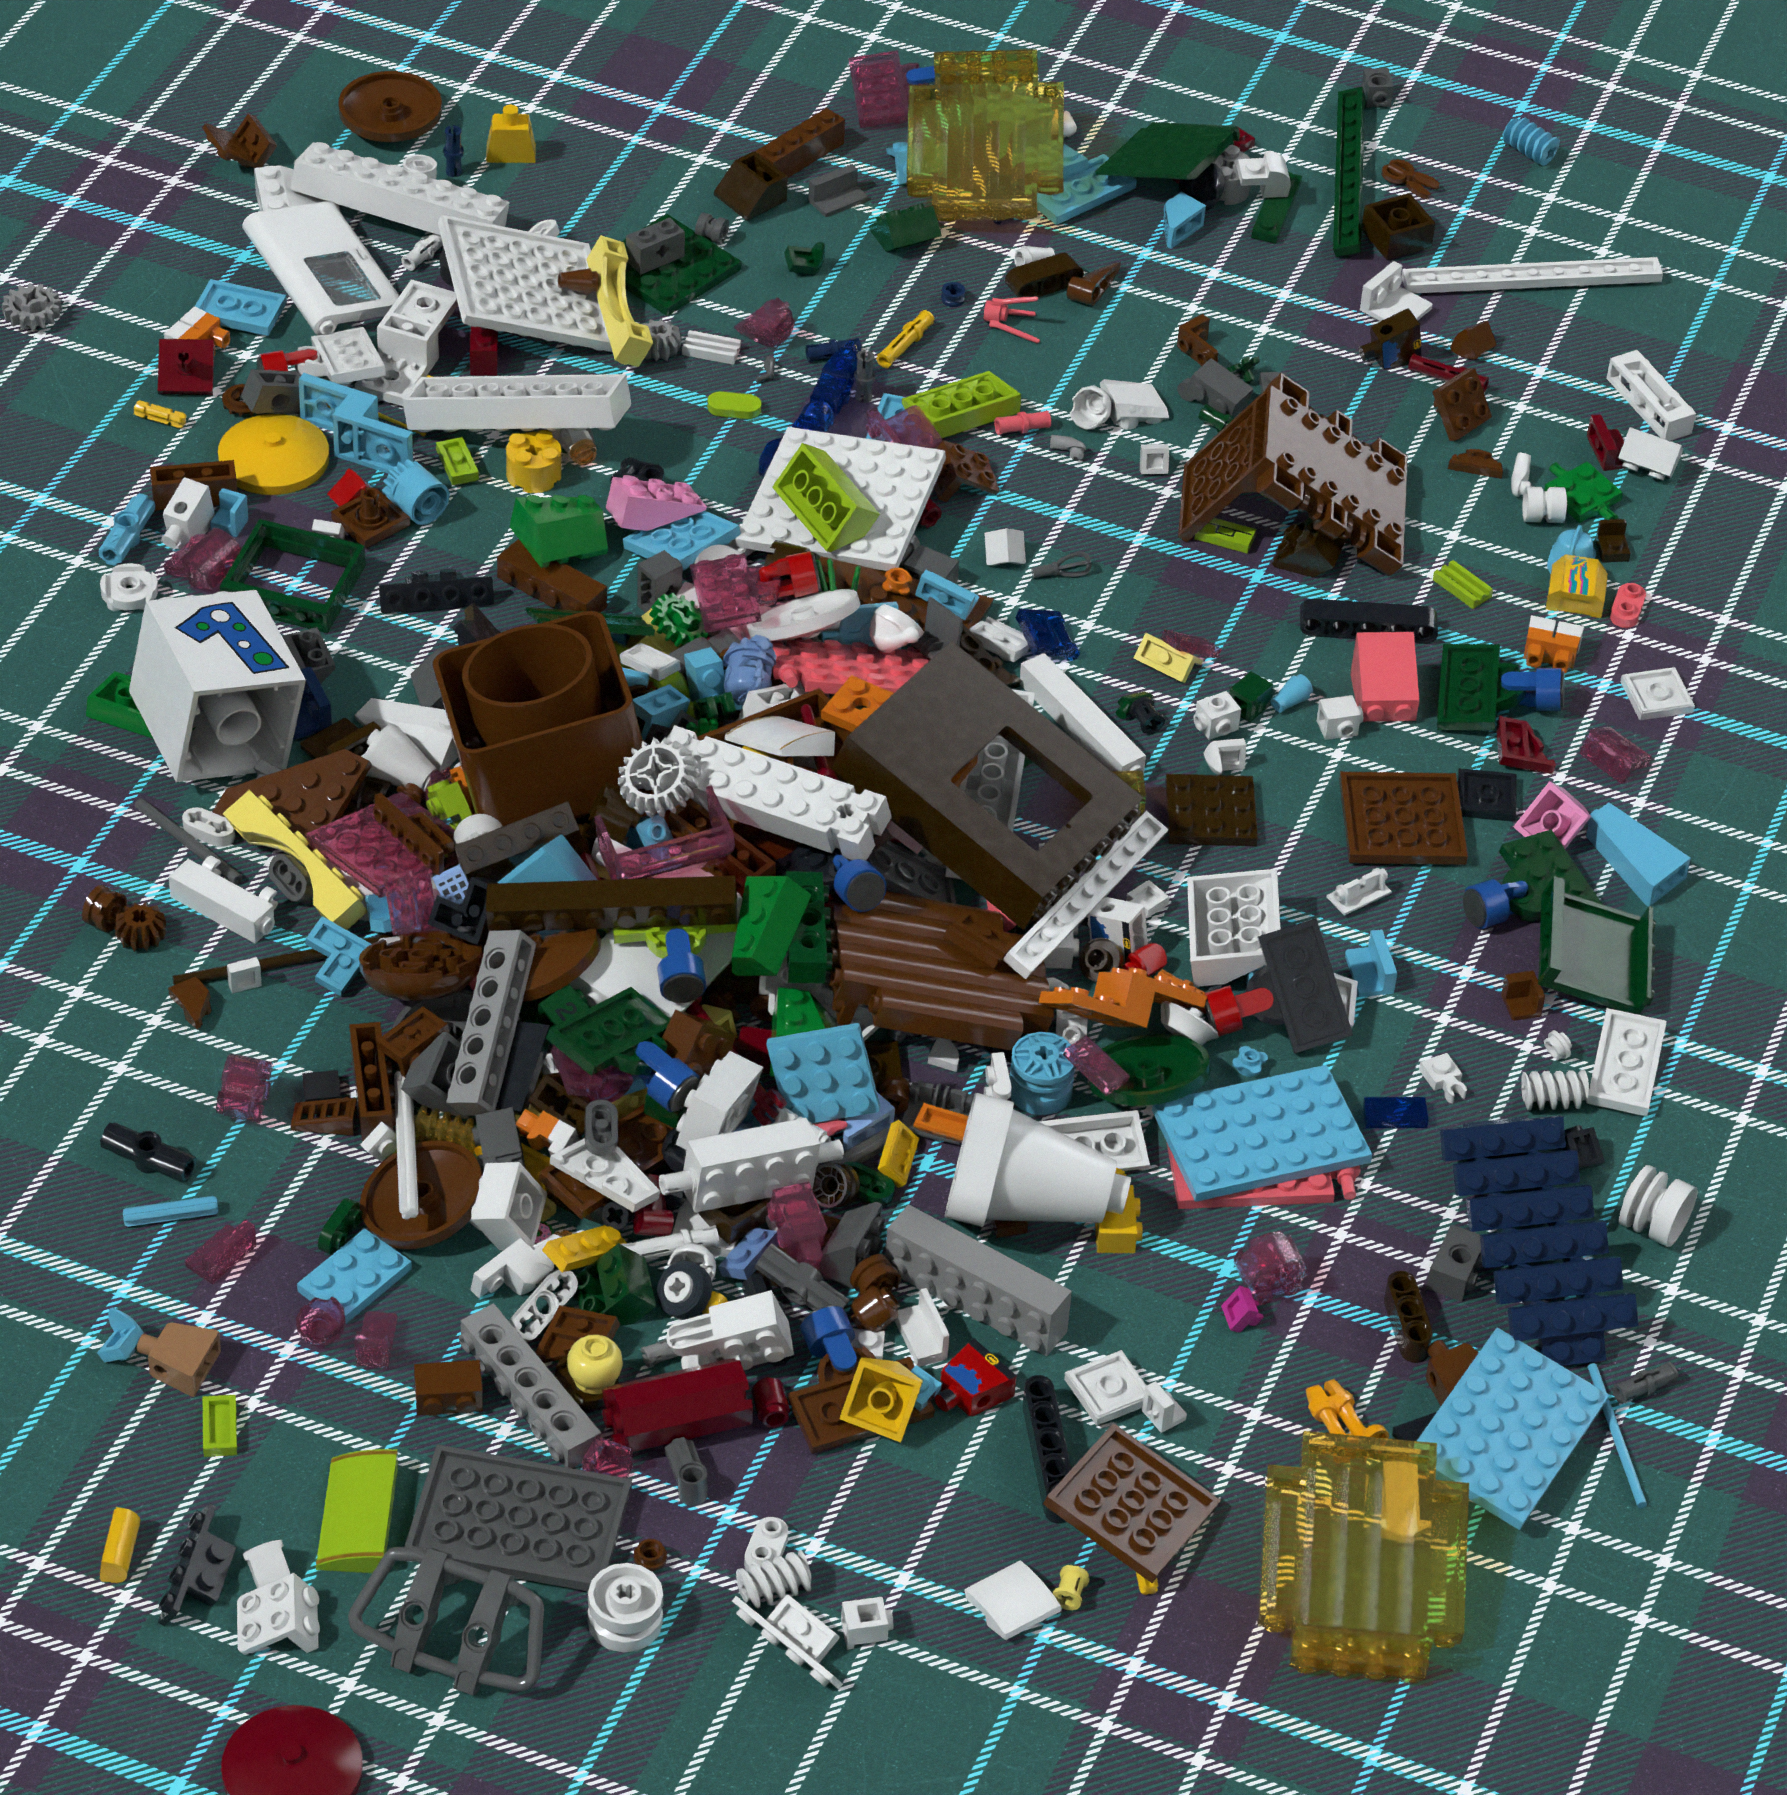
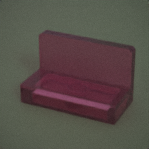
M246 1219L236 1228L229 1224L225 1225L185 1260V1266L213 1285L256 1247L255 1225Z

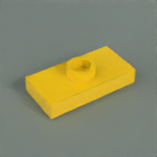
M900 1120L890 1125L878 1170L891 1178L897 1188L907 1183L919 1142V1137Z

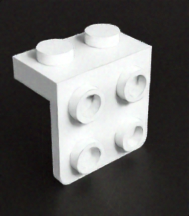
M292 1573L241 1595L237 1601L238 1650L242 1654L247 1655L286 1637L306 1653L318 1649L320 1625L318 1622L317 1605L319 1604V1596L315 1588L309 1586L295 1573Z

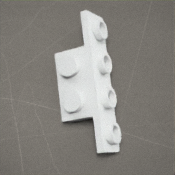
M788 1594L766 1620L740 1598L734 1597L732 1602L740 1608L736 1614L751 1627L755 1622L762 1626L764 1629L760 1634L774 1646L781 1642L789 1648L785 1654L801 1667L806 1662L811 1666L813 1670L809 1674L824 1687L830 1682L837 1689H840L843 1684L819 1664L840 1638L833 1630Z

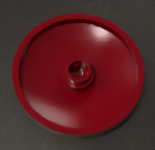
M287 1705L268 1709L244 1722L227 1742L221 1762L223 1788L226 1795H356L363 1775L361 1747L349 1726L337 1716L325 1710L304 1705Z

